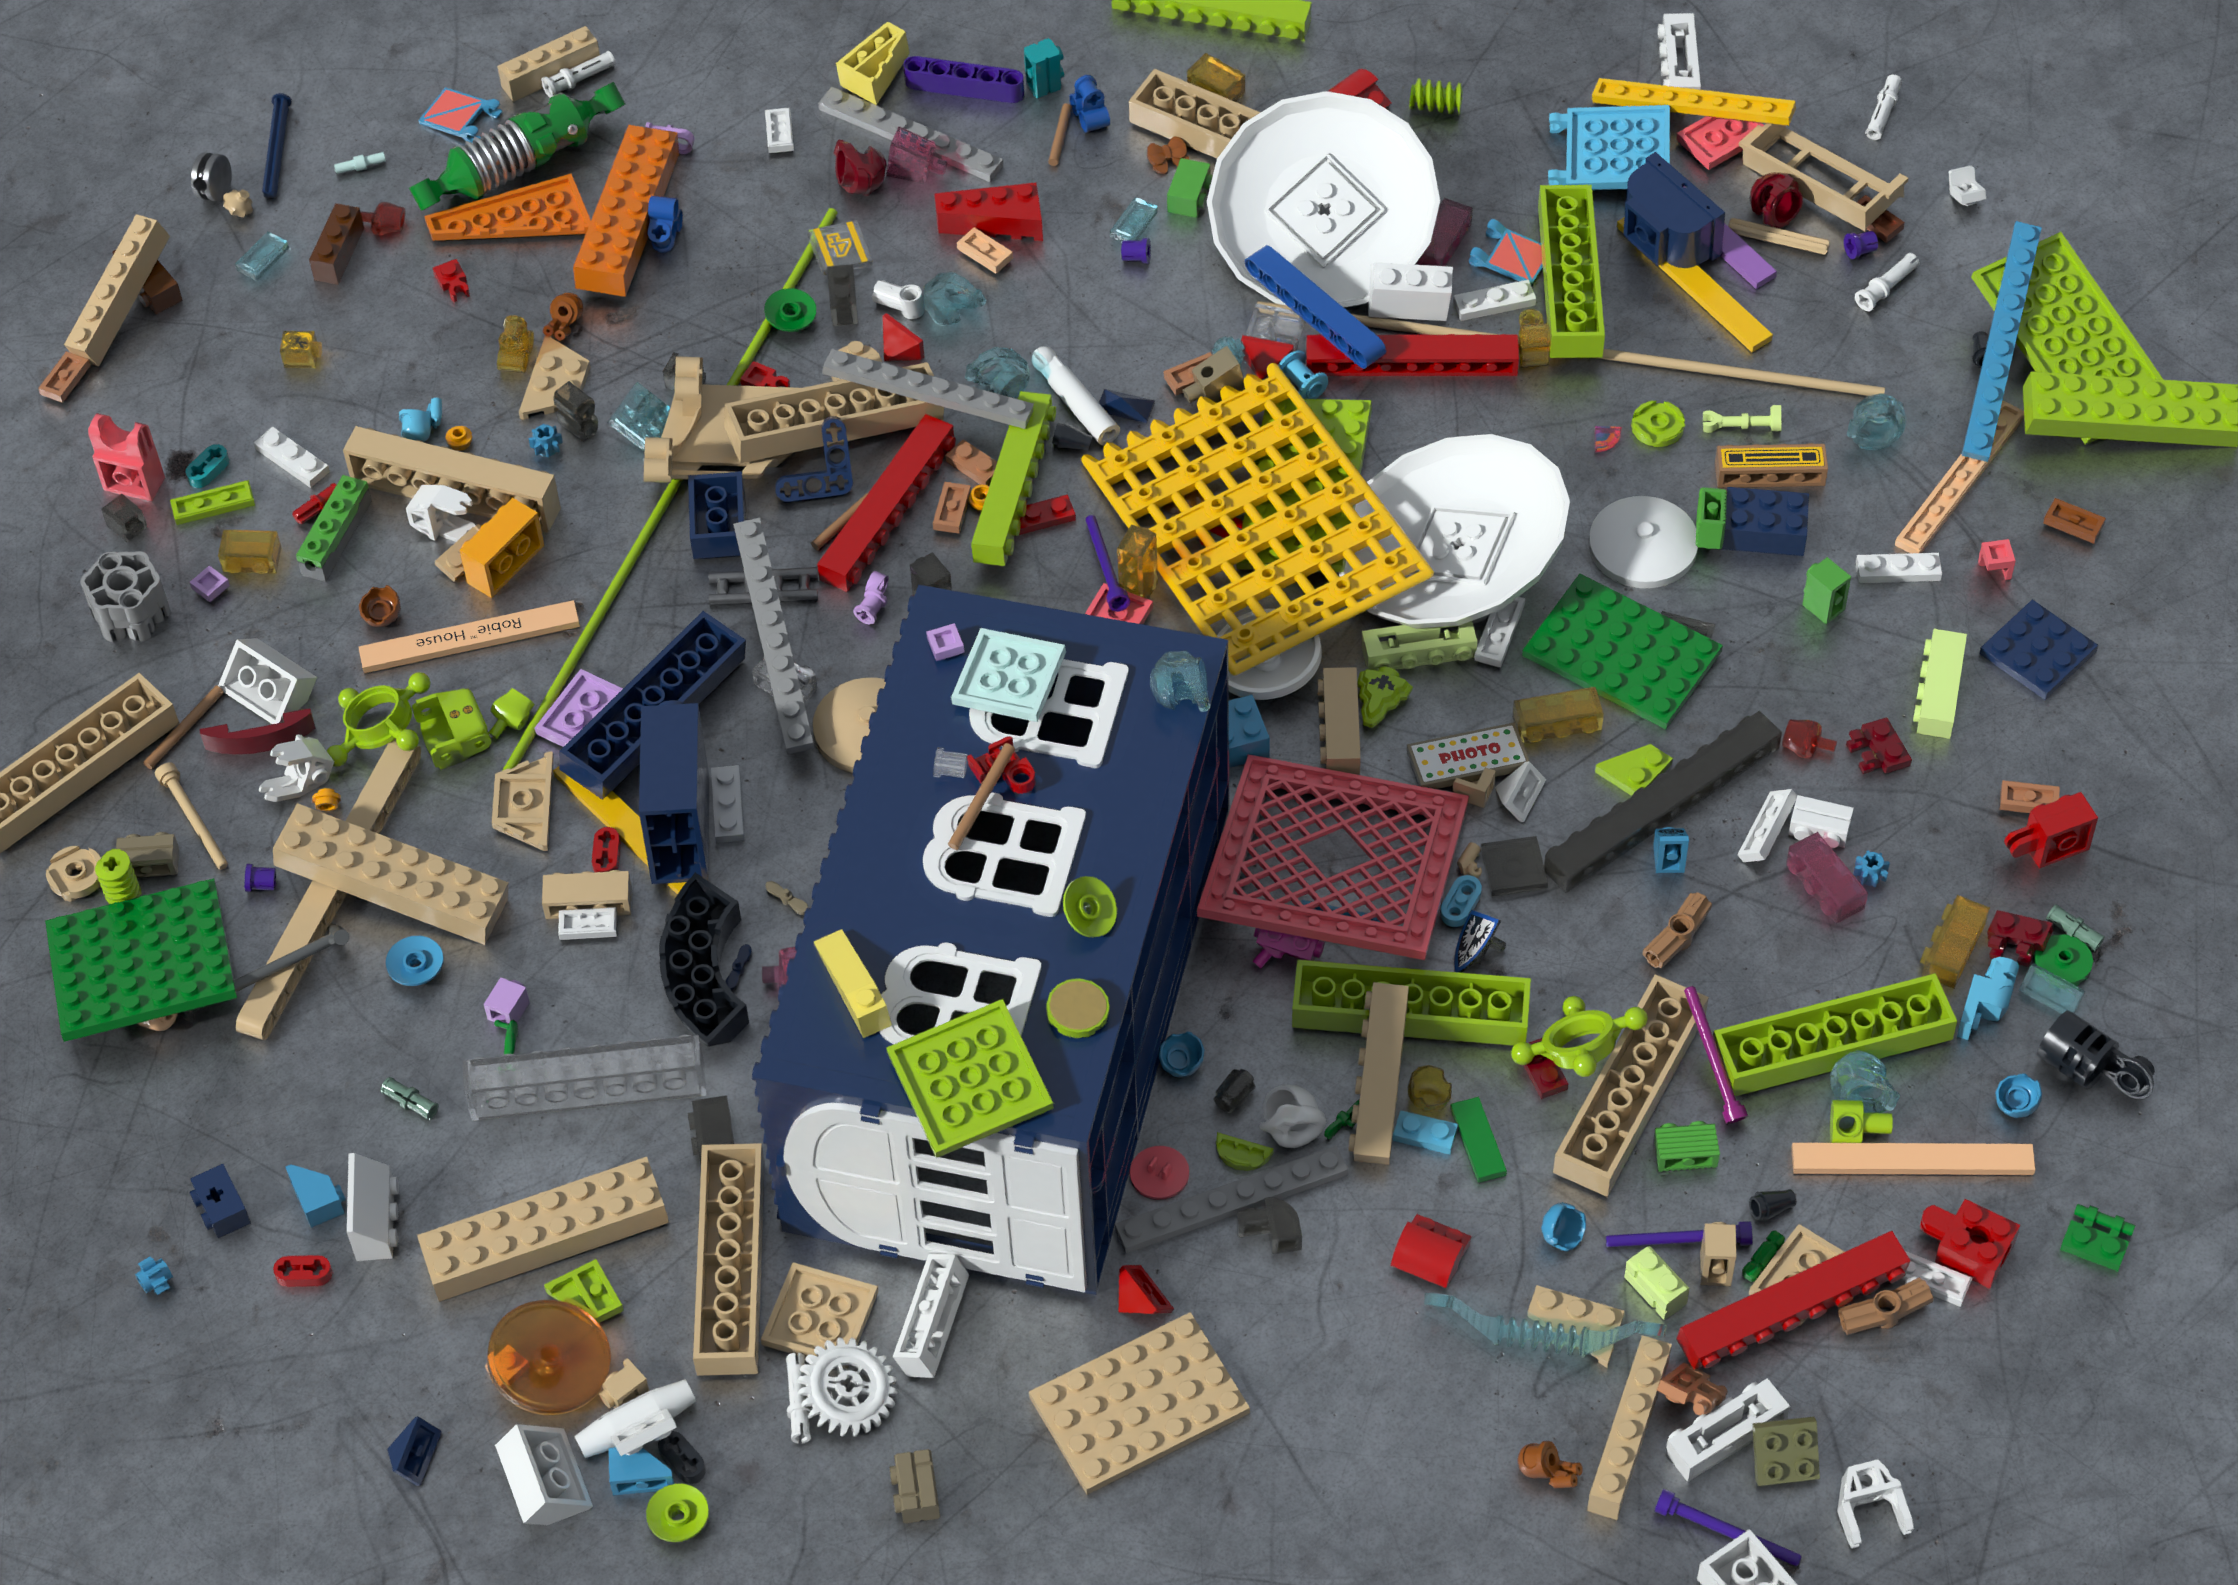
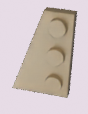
M1536 1285L1527 1317L1555 1335L1565 1337L1575 1344V1348L1583 1353L1588 1352L1599 1359L1598 1363L1608 1368L1625 1311Z

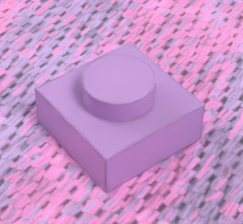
M208 566L190 581L191 589L209 602L230 586L228 579L211 566Z
M955 623L926 632L936 661L965 653L964 645Z

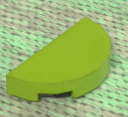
M1217 1132L1216 1149L1218 1156L1227 1166L1235 1170L1250 1171L1259 1169L1268 1163L1274 1154V1148Z

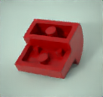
M1366 69L1356 70L1328 90V92L1371 99L1385 109H1388L1392 104L1376 85L1379 79Z
M1416 1214L1412 1222H1407L1397 1242L1390 1266L1447 1288L1457 1272L1461 1258L1470 1246L1472 1236Z

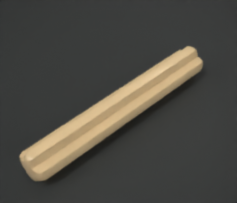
M1731 218L1728 227L1737 235L1822 255L1827 254L1830 241L1827 239L1737 218Z

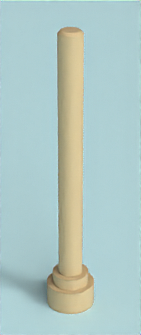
M174 763L162 764L155 771L157 780L162 786L171 790L219 870L225 869L228 866V862L180 785V772Z

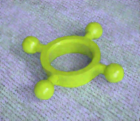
M422 672L412 674L405 689L392 688L385 685L374 686L361 693H358L353 688L343 689L339 693L338 702L345 709L343 723L347 729L345 741L341 745H332L327 749L328 754L334 761L333 766L340 767L344 765L348 759V753L355 747L374 749L384 746L395 739L401 750H414L418 746L419 737L415 731L406 729L412 717V707L408 700L415 694H423L429 690L431 682L428 675ZM383 703H395L392 712L382 722L367 729H357L359 720L370 709Z
M1570 996L1564 1000L1562 1005L1565 1017L1553 1023L1545 1031L1542 1041L1532 1045L1527 1042L1516 1043L1511 1050V1057L1515 1063L1527 1065L1533 1060L1534 1056L1541 1054L1553 1060L1561 1068L1574 1069L1577 1075L1589 1077L1595 1072L1597 1062L1606 1058L1613 1051L1616 1040L1623 1028L1628 1027L1632 1030H1640L1645 1027L1648 1021L1647 1013L1640 1007H1631L1625 1012L1624 1016L1612 1019L1608 1013L1603 1011H1585L1584 1001L1578 996ZM1588 1034H1600L1586 1044L1572 1048H1562L1566 1043L1575 1038Z

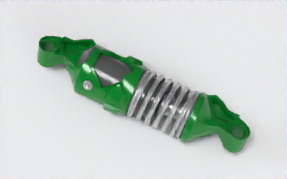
M612 82L595 91V95L589 101H578L566 94L558 93L550 97L549 103L534 112L517 114L509 118L505 126L498 124L497 130L490 128L489 134L482 133L481 139L474 137L473 143L466 141L465 146L457 145L451 148L448 153L446 169L437 180L427 178L409 188L420 210L423 211L440 202L441 195L461 193L470 198L479 199L486 193H489L491 188L497 189L499 184L505 185L507 180H514L515 176H522L524 171L530 172L544 165L554 153L568 146L579 147L586 143L590 121L595 115L604 113L607 115L626 105L615 83ZM486 139H487V140L489 141V143H490V144H489L490 149L488 148V145H487V143H486ZM478 144H479V145L482 147V149L484 150L483 153L480 152V150H479V148H478ZM469 147L476 155L475 157H473V155L471 154ZM491 178L495 181V184L491 183Z

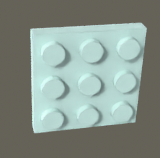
M980 628L951 696L952 704L1038 722L1066 654L1065 645Z

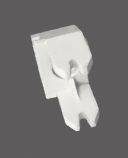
M421 485L406 507L409 524L434 541L438 536L457 542L472 527L476 526L473 522L453 516L467 514V508L463 505H473L467 493L444 485Z
M296 735L295 741L277 744L270 753L271 757H277L276 764L287 766L284 773L286 776L265 780L260 785L259 792H267L264 799L273 802L301 797L328 782L334 761L318 739L304 738L302 735Z
M1878 1459L1849 1466L1842 1477L1837 1512L1851 1548L1859 1547V1544L1862 1543L1860 1531L1853 1513L1855 1506L1886 1499L1893 1507L1903 1535L1911 1534V1530H1914L1912 1517L1901 1488V1482L1893 1478L1889 1470Z

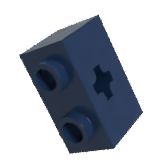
M220 1164L190 1178L194 1190L189 1191L196 1208L203 1207L205 1212L200 1215L207 1230L213 1229L217 1238H221L251 1224L246 1208L224 1164Z

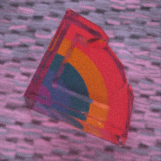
M1595 426V453L1613 448L1620 440L1622 427Z

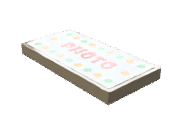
M1515 722L1407 744V753L1419 786L1432 789L1453 786L1456 778L1468 782L1477 781L1480 779L1485 767L1495 770V777L1511 774L1522 764L1529 761Z

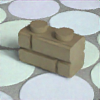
M158 832L153 836L130 834L125 838H117L116 849L127 853L137 878L178 875L179 846L174 834Z
M926 1449L914 1451V1453L905 1452L894 1455L895 1466H890L889 1469L892 1485L898 1484L899 1494L893 1495L895 1513H902L903 1523L905 1524L920 1522V1520L938 1519L940 1511L931 1450Z

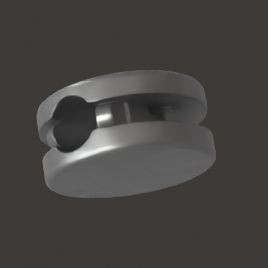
M203 152L197 156L192 166L191 187L193 193L198 199L223 200V195L229 192L231 186V164L223 154Z

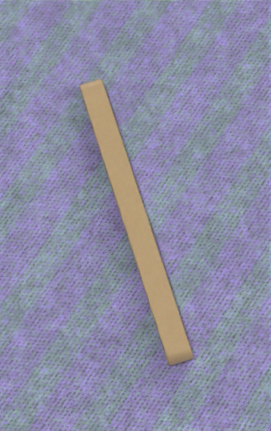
M396 739L388 743L349 813L346 822L378 834L381 833L421 757L420 746H417L412 751H403L398 747ZM312 880L267 964L324 937L327 927L333 921L347 893ZM313 955L256 982L237 1017L236 1031L266 1040L273 1031Z

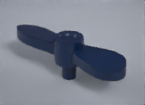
M749 944L740 947L737 959L732 964V971L725 980L731 991L738 985L740 975L745 972L744 965L752 956V948Z

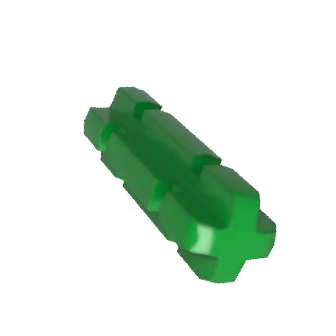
M1775 1230L1770 1232L1766 1238L1767 1240L1760 1245L1750 1258L1751 1261L1747 1262L1742 1269V1276L1750 1282L1757 1280L1760 1272L1766 1268L1775 1256V1252L1779 1251L1784 1244L1785 1237L1783 1234Z

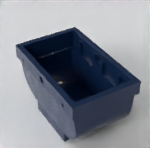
M1657 152L1648 156L1645 163L1636 169L1628 179L1623 236L1657 266L1666 261L1675 267L1691 268L1708 259L1713 261L1722 255L1725 211Z

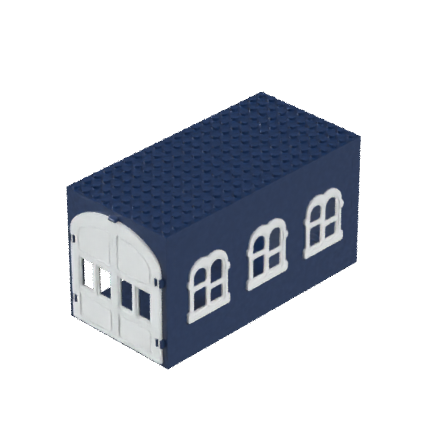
M918 585L915 596L911 595L908 601L907 619L903 618L901 622L900 641H896L893 646L892 665H887L885 670L884 689L880 688L878 691L877 711L872 712L870 715L869 735L864 736L862 739L861 759L856 760L854 763L853 783L848 784L846 787L844 809L840 808L838 811L837 831L830 835L828 844L830 852L828 858L824 857L821 863L820 875L822 876L820 883L815 882L812 890V907H807L804 914L803 933H798L796 938L795 951L797 952L795 958H790L787 965L786 984H781L779 989L778 1002L780 1003L778 1009L773 1010L770 1016L769 1027L771 1030L769 1036H764L762 1040L760 1063L756 1062L752 1071V1080L756 1081L755 1097L759 1098L758 1113L762 1115L760 1127L764 1129L763 1143L767 1144L766 1159L770 1160L769 1175L773 1177L771 1188L775 1190L774 1204L778 1205L777 1219L780 1220L782 1232L880 1251V1255L898 1258L900 1255L926 1261L929 1254H953L957 1256L965 1269L1024 1280L1026 1285L1041 1288L1048 1285L1096 1295L1159 1068L1160 1046L1168 1035L1200 918L1197 917V908L1230 808L1228 640ZM955 623L964 645L965 653L936 661L926 632ZM980 628L1065 645L1066 654L1038 722L952 704L951 696ZM1011 736L1015 752L1020 760L1026 757L1035 771V786L1027 793H1016L1010 789L1001 774L981 809L982 811L1009 815L1014 818L1008 842L1004 845L971 840L965 837L958 850L952 849L948 846V842L955 832L960 818L967 811L981 786V783L968 766L967 756L971 754L975 759L986 753L989 754L988 746ZM1019 773L1014 776L1013 780L1018 783H1024L1029 780L1030 776L1025 773ZM1036 820L1061 826L1062 829L1055 852L1046 854L1025 850L1020 847L1028 821ZM960 851L976 852L987 856L982 876L978 883H968L951 878L945 870L947 859L952 854ZM1003 858L1048 866L1049 873L1042 894L1032 895L994 887L992 883L999 861ZM1091 876L1101 880L1108 886L1115 898L1117 906L1116 921L1111 930L1100 937L1091 938L1081 935L1073 929L1065 916L1063 908L1064 893L1068 885L1077 878ZM841 929L877 986L887 1005L892 1026L865 1038L862 1037L814 945V941ZM925 961H937L963 966L968 969L963 990L959 997H949L921 991L912 985L910 974L915 966ZM989 971L1016 978L1011 1001L1006 1007L1047 1089L1054 1108L962 1147L983 1151L985 1166L916 1153L914 1138L927 1141L928 1139L886 1047L915 1036L905 1033L899 1028L897 1016L900 1010L911 1004L936 1006L940 1009L935 1025L937 1027L951 1021V1017L956 1011L970 1013L989 1004L975 1001L974 994L981 973ZM1080 978L1092 981L1100 986L1108 996L1110 1008L1106 1024L1096 1030L1095 1034L1089 1037L1074 1038L1058 1032V1028L1053 1024L1051 1025L1048 1020L1046 1005L1050 992L1058 984L1066 980ZM917 1166L987 1180L988 1194L919 1181ZM922 1200L990 1214L991 1228L923 1214ZM925 1228L993 1241V1246L929 1234L925 1232Z

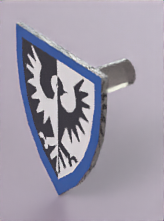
M1471 910L1457 942L1454 959L1455 972L1462 973L1474 962L1481 965L1489 947L1498 952L1504 951L1506 942L1494 936L1501 920Z

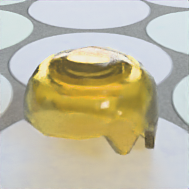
M1432 1065L1419 1066L1411 1074L1407 1087L1408 1097L1423 1112L1440 1111L1450 1103L1452 1083L1446 1081L1443 1069Z

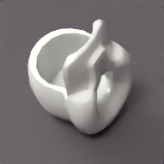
M1283 1084L1274 1087L1264 1099L1263 1115L1266 1122H1261L1259 1128L1271 1133L1274 1140L1280 1146L1287 1148L1302 1147L1314 1140L1326 1125L1325 1114L1319 1110L1315 1097L1300 1086Z

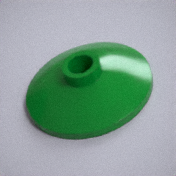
M786 288L774 292L768 297L764 306V313L768 322L775 328L787 332L800 331L810 326L816 317L817 311L813 298L806 292L794 288Z

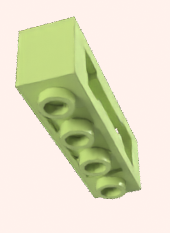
M1470 621L1458 626L1456 631L1445 630L1443 633H1440V630L1445 627L1412 628L1406 625L1362 631L1361 648L1366 668L1376 671L1384 666L1395 670L1411 669L1416 666L1438 665L1443 662L1465 661L1475 658L1477 638L1473 622ZM1396 635L1395 640L1393 638H1389L1388 641L1380 642L1379 637Z

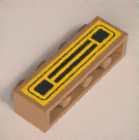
M1825 444L1717 446L1715 458L1717 488L1825 486L1828 473Z

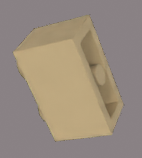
M1724 1222L1705 1224L1700 1249V1285L1731 1286L1736 1261V1225H1729Z

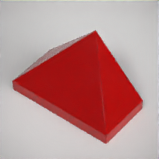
M884 314V361L922 360L925 357L923 340L889 314Z
M1242 335L1241 356L1256 376L1262 380L1268 377L1267 367L1269 364L1276 363L1279 365L1286 355L1294 351V345L1245 335Z
M1122 1265L1119 1269L1120 1313L1164 1314L1173 1312V1306L1142 1265Z

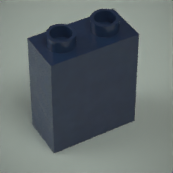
M669 700L656 706H641L639 816L652 884L687 882L695 872L709 881V770L698 703L685 704L680 701Z

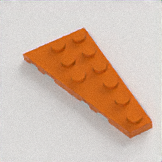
M572 174L424 216L433 241L586 234L591 222Z

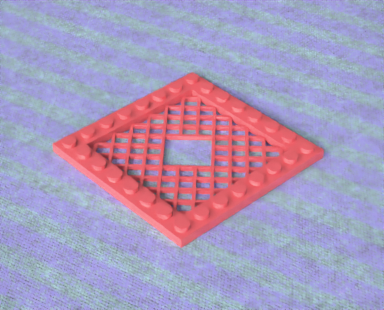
M1248 754L1197 908V917L1425 960L1467 810L1469 795ZM1281 788L1285 789L1288 794L1277 797L1272 791ZM1308 793L1313 794L1316 799L1305 803L1300 796ZM1267 794L1271 801L1264 803ZM1294 799L1299 806L1289 810L1283 803ZM1339 799L1344 804L1333 808L1327 801ZM1322 804L1327 811L1316 815L1311 808ZM1366 804L1371 810L1361 813L1355 806ZM1277 806L1282 813L1271 816L1266 810ZM1349 809L1355 816L1344 820L1338 813ZM1393 809L1399 815L1388 818L1383 811ZM1305 811L1310 818L1299 822L1294 815ZM1261 814L1265 818V820L1258 822L1259 816ZM1377 814L1382 822L1371 825L1366 818ZM1420 814L1424 815L1427 820L1417 824L1411 817ZM1332 816L1338 823L1327 827L1322 820ZM1288 818L1293 825L1282 829L1277 822ZM1405 820L1411 827L1400 831L1395 823ZM1360 821L1365 826V829L1355 832L1349 825ZM1316 823L1321 830L1310 834L1305 827ZM1271 825L1276 832L1265 836L1260 829ZM1431 825L1429 835H1427L1422 829ZM1389 827L1394 834L1383 838L1378 830ZM1343 828L1371 860L1326 878L1299 846ZM1299 830L1304 837L1293 841L1288 834ZM1416 832L1422 839L1411 843L1406 835ZM1255 833L1259 837V839L1252 841L1253 835ZM1372 834L1377 841L1366 845L1361 837ZM1282 837L1287 844L1276 848L1271 841ZM1400 839L1405 846L1394 850L1389 843ZM1265 844L1270 851L1259 855L1254 848ZM1426 845L1422 855L1417 848ZM1383 846L1388 853L1377 857L1372 850ZM1292 849L1298 857L1287 861L1282 853ZM1411 851L1416 858L1405 862L1400 855ZM1249 852V854L1253 858L1245 861L1247 853ZM1275 856L1281 864L1270 868L1265 860ZM1394 858L1399 866L1388 869L1383 862ZM1304 862L1309 869L1298 873L1293 866ZM1258 863L1264 871L1253 875L1248 867ZM1420 864L1418 874H1416L1411 867ZM1377 865L1382 873L1372 877L1366 869ZM1287 869L1292 876L1281 880L1276 873ZM1405 870L1411 878L1400 882L1394 875ZM1241 872H1243L1247 878L1239 881ZM1360 872L1365 880L1355 884L1349 876ZM1315 874L1320 880L1315 884L1309 885L1303 879ZM1270 876L1275 883L1263 887L1258 880ZM1388 878L1394 885L1383 889L1377 882ZM1343 879L1349 887L1338 891L1332 883ZM1297 881L1303 889L1292 893L1287 885ZM1252 883L1258 889L1250 894H1246L1241 887ZM1415 883L1411 894L1405 887ZM1371 885L1377 892L1366 896L1360 889ZM1326 887L1332 894L1320 898L1315 891ZM1280 888L1286 896L1275 900L1270 895V892ZM1399 890L1405 898L1394 902L1388 894ZM1354 892L1360 898L1357 901L1348 903L1343 896ZM1309 894L1314 901L1303 905L1298 898ZM1260 896H1264L1266 900L1257 899V898L1260 897ZM1382 897L1388 905L1377 909L1372 901ZM1337 899L1342 907L1332 911L1326 903ZM1289 901H1292V903H1293L1295 906H1293V905H1288V904H1285V903H1287V902H1289ZM1409 903L1407 913L1405 914L1400 907ZM1366 905L1371 912L1360 916L1354 909ZM1320 906L1323 911L1314 910V908ZM1394 910L1399 918L1389 922L1383 914ZM1348 912L1351 916H1345L1341 914ZM1376 917L1380 922L1371 921V919Z

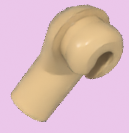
M1470 842L1458 859L1457 865L1462 876L1471 875L1478 879L1482 874V868H1478L1477 863L1474 861L1481 848L1476 843Z

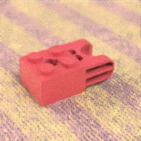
M97 413L91 421L88 434L94 449L92 458L103 490L153 501L165 479V475L149 426L135 422L133 430L129 432L122 430L114 424L110 416Z

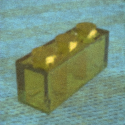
M1131 524L1117 548L1119 587H1122L1127 592L1149 599L1158 584L1156 533L1149 529Z
M1596 687L1514 700L1512 717L1522 742L1535 743L1544 739L1564 738L1573 734L1593 733L1597 730H1602L1604 713Z
M1957 895L1953 905L1949 903L1946 905L1941 918L1944 920L1942 927L1936 926L1931 941L1934 942L1932 948L1926 947L1921 957L1920 963L1924 964L1922 976L1936 973L1940 984L1955 989L1986 925L1990 907Z

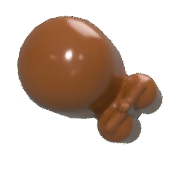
M570 292L563 293L554 298L550 305L552 321L543 328V333L546 336L555 334L557 340H563L571 334L569 325L575 322L583 313L581 298Z
M1542 1441L1541 1444H1526L1521 1448L1518 1455L1519 1469L1526 1477L1550 1478L1549 1485L1554 1488L1576 1487L1578 1483L1577 1476L1581 1475L1583 1471L1582 1465L1579 1462L1561 1461L1557 1448L1552 1441Z

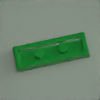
M1475 1097L1451 1103L1450 1110L1455 1123L1458 1124V1131L1477 1182L1480 1183L1507 1176V1169L1480 1098Z

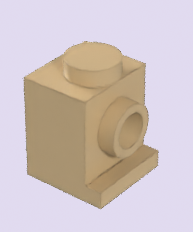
M628 1358L623 1361L624 1368L611 1373L602 1384L604 1390L599 1393V1396L608 1408H617L649 1391L646 1377Z

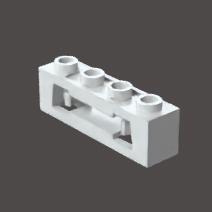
M1694 13L1663 14V24H1658V39L1663 40L1659 46L1660 58H1664V61H1661V75L1666 76V79H1663V85L1701 90ZM1685 40V70H1679V75L1676 76V48H1683Z
M929 1254L893 1355V1358L907 1377H935L969 1277L968 1272L956 1255ZM931 1277L933 1283L928 1285L929 1289H926L929 1279ZM910 1333H916L915 1337H910L909 1339ZM908 1340L913 1345V1349L906 1348Z
M1768 1378L1759 1384L1753 1382L1744 1389L1741 1395L1734 1399L1732 1397L1727 1398L1718 1406L1717 1410L1710 1414L1700 1415L1694 1420L1693 1425L1685 1430L1680 1428L1674 1431L1668 1437L1665 1454L1686 1481L1689 1482L1753 1442L1752 1423L1787 1420L1790 1405ZM1749 1411L1747 1415L1748 1419L1744 1420L1732 1429L1715 1438L1712 1441V1446L1707 1448V1440L1711 1439L1715 1435L1719 1434L1723 1430L1727 1429L1731 1425L1741 1420L1743 1414Z

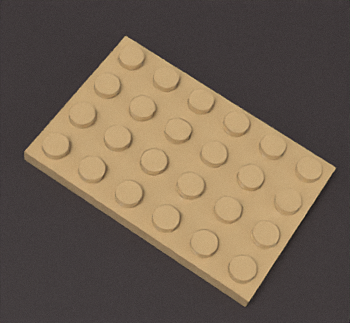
M1191 1312L1029 1391L1032 1403L1087 1495L1250 1414L1249 1405Z

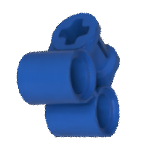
M1092 75L1080 77L1074 85L1075 93L1070 94L1069 100L1074 115L1079 116L1083 131L1087 133L1110 126V116L1104 105L1105 96L1097 88L1095 77Z
M651 196L648 205V216L650 218L648 237L655 251L667 253L674 247L676 232L681 231L683 211L679 209L677 198Z

